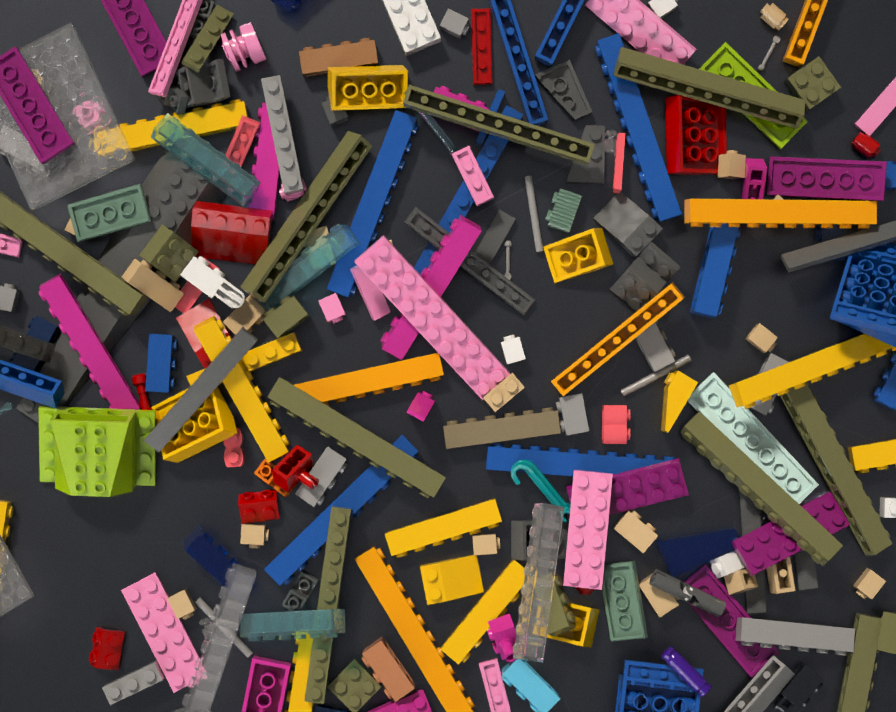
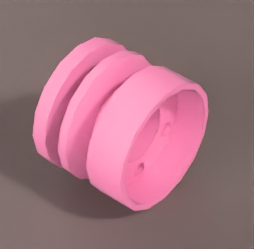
M251 22L239 26L241 35L238 37L233 30H229L232 36L231 40L228 39L225 32L221 34L222 47L229 63L236 72L241 70L238 64L239 61H242L245 68L248 67L246 59L248 57L251 58L254 64L266 60Z

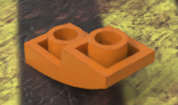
M265 458L254 474L287 498L294 487L287 492L273 483L272 469L276 465L272 462L268 463Z

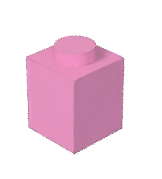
M336 293L319 300L327 322L332 321L335 324L344 320L343 316L346 313Z

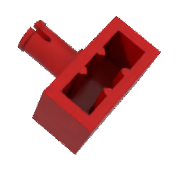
M296 445L272 469L273 483L287 492L298 482H302L311 490L315 489L319 479L308 473L313 468L312 454Z

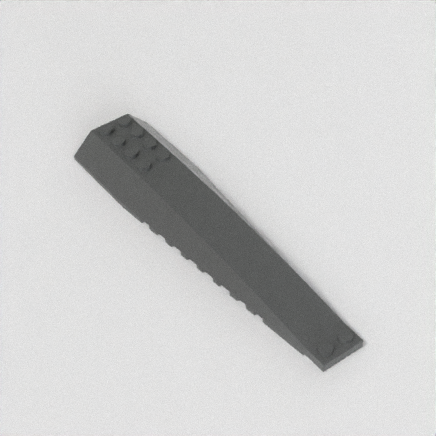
M169 143L142 184L152 222L114 232L98 261L122 278V275L134 259L140 262L145 260L139 255L162 224L192 246L191 223L194 204L196 201L221 204L233 187V184L194 157ZM154 266L151 268V270L154 272L158 270ZM85 283L77 301L110 353L111 349L119 342L137 316L145 309L151 298H147L136 316H125L118 311L119 307L117 305H110L105 302L103 295L91 292L88 289L89 285ZM61 329L37 372L62 381L65 394L57 407H67L88 381L91 372L88 367L84 368L81 364L79 352L72 349L69 343L71 339L68 334L64 335ZM23 397L16 409L39 423V407L46 405Z

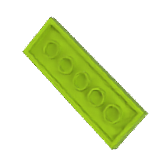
M726 42L699 68L703 71L776 91ZM744 114L779 149H782L808 122L803 117L798 129Z

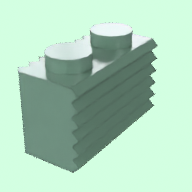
M561 188L559 192H554L551 203H554L552 211L548 210L545 221H548L547 226L569 233L582 196Z

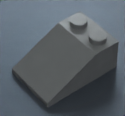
M622 192L620 194L617 193L593 218L633 258L663 229Z
M512 520L511 559L523 561L566 559L569 520L567 522L562 520Z

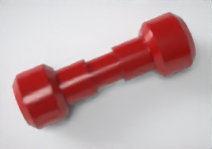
M146 374L133 375L132 382L139 394L141 410H153L150 408L147 391H145Z

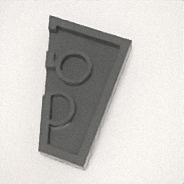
M570 60L535 74L536 79L574 121L592 113V109Z
M586 125L581 140L595 144L589 164L587 166L573 161L566 183L604 184L605 126Z

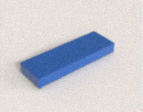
M500 89L497 91L489 109L490 111L498 112L505 96V91ZM480 131L476 144L482 147L488 134Z

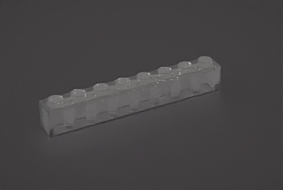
M535 503L532 511L533 520L529 531L530 541L527 548V562L524 568V584L521 588V604L518 609L519 619L516 626V641L513 646L514 659L541 663L544 660L564 507Z
M233 563L232 568L227 569L225 575L227 582L225 587H221L219 593L220 603L219 605L216 604L213 610L215 618L213 623L210 622L208 625L207 634L209 635L207 641L203 640L200 651L203 653L201 659L197 658L194 667L196 673L195 676H191L188 687H190L189 694H185L182 705H184L185 712H210L256 578L255 569Z

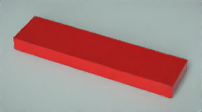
M490 8L471 9L473 86L492 85Z

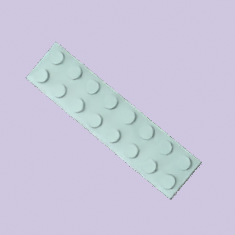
M714 372L692 392L688 402L697 412L700 411L798 504L819 485L748 408L745 409L744 406L736 407L730 389Z

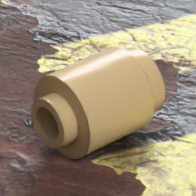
M767 3L760 11L762 13L760 18L778 31L789 20L786 17L787 14L774 3L771 5Z

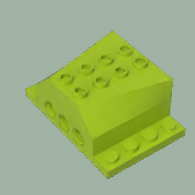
M40 406V482H55V489L71 496L112 497L133 492L136 485L155 486L156 450L147 444L144 439L156 426V410L57 407L55 409L49 406Z

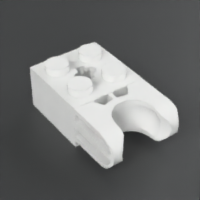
M194 256L180 275L210 298L216 296L231 308L241 307L245 300L244 293L223 278L226 274L218 268L211 269L208 266L210 262L201 256L199 258Z

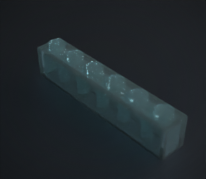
M167 114L154 127L151 135L154 141L243 207L257 192L261 182L254 175H250L239 164L231 161L223 152H219L208 141L199 137L192 129H188L180 123L177 118Z
M337 224L333 226L327 236L319 237L313 247H307L301 252L299 258H295L266 302L259 301L266 312L273 307L277 309L281 306L280 302L284 298L294 296L360 244L348 225Z
M345 609L240 614V638L248 637V641H260V637H263V641L275 640V636H279V640H288L291 635H294V639H306V635H310V638H322V634H326V638L338 637V633H345Z

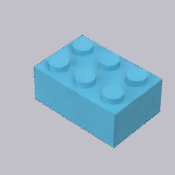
M519 654L515 661L508 662L501 669L504 682L510 687L514 685L516 693L523 700L527 698L530 701V707L535 712H548L560 700L558 692Z

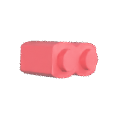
M602 405L603 444H627V440H630V428H627V421H630V409H627V405Z
M236 428L237 434L223 441L226 447L224 461L227 467H241L245 463V451L242 447L244 444L242 428Z

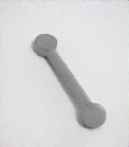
M779 36L773 37V43L762 64L758 66L760 72L765 70V64L775 45L780 42Z
M508 240L504 244L506 247V274L504 276L510 280L512 277L510 274V247L512 242Z

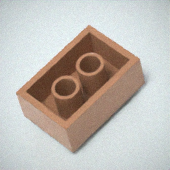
M383 636L363 649L362 661L367 667L371 666L374 670V678L378 683H383L385 686L384 692L390 700L393 698L396 702L415 689V682Z

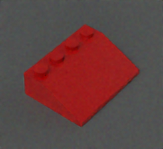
M681 95L665 98L668 174L718 175L719 155L727 153L726 108Z
M196 201L192 209L191 223L192 247L199 251L195 257L201 256L208 259L256 265L270 244L273 211Z

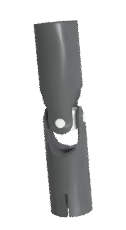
M658 569L653 572L650 578L649 585L716 617H720L725 609V601Z

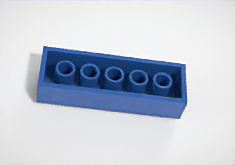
M722 224V227H710L690 309L691 314L711 319L721 314L723 308L721 297L725 296L728 284H725L727 276L730 277L732 265L729 264L730 260L735 257L737 247L734 246V243L740 237L741 228L728 227V224Z

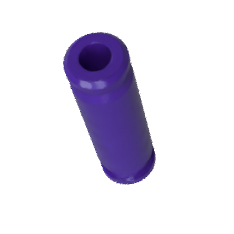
M670 646L663 652L661 658L665 659L667 664L694 691L699 693L700 697H703L710 691L711 684H708L706 679L679 652L674 650V647Z

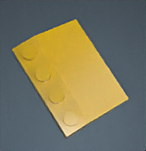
M218 386L161 450L163 460L179 463L237 434L234 417ZM188 389L151 407L153 410H156V425Z

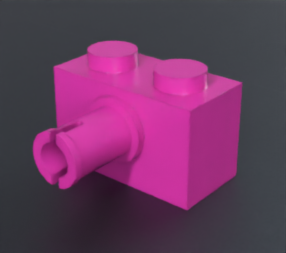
M509 613L488 621L490 629L487 632L490 640H495L492 643L495 653H500L502 660L505 659L507 662H513L517 659V655L524 651Z

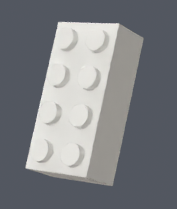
M382 0L405 56L441 42L440 34L425 0Z

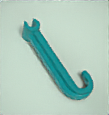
M517 461L511 468L513 481L519 485L520 479L516 472L519 469L524 470L560 513L561 520L567 522L566 513L570 514L571 504L565 502L532 461Z

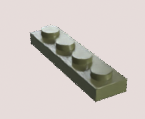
M216 5L185 55L182 64L199 73L234 13Z

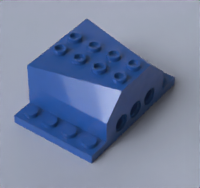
M887 243L848 256L830 319L896 347V245Z
M625 660L623 675L619 674L615 712H699L701 697L668 664ZM695 668L703 676L704 669Z

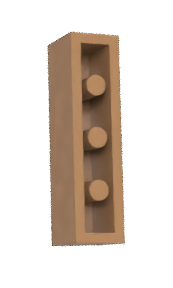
M363 38L357 43L344 41L340 43L341 45L337 46L324 44L322 48L318 49L305 47L303 51H299L303 77L328 74V67L379 66L375 40Z

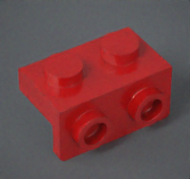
M277 490L239 494L238 507L242 524L280 519Z
M96 627V632L93 633L92 637L94 643L93 650L89 655L90 665L97 669L118 670L125 632Z

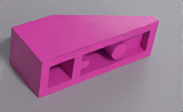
M746 158L745 178H742L741 199H763L767 165L764 159Z
M425 391L422 394L418 392L406 413L424 422L435 403L432 400L433 396Z

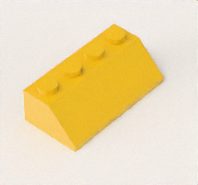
M403 65L328 67V92L331 110L406 108L403 105V101L408 88V70Z

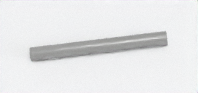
M526 176L524 178L536 252H542L544 250L532 176Z
M686 355L620 391L625 397L691 362V358L689 355Z
M201 597L195 602L247 658L253 654Z

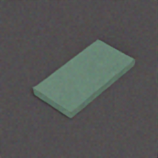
M142 184L67 205L77 242L152 222Z
M635 561L605 564L602 592L611 642L647 638L648 634Z

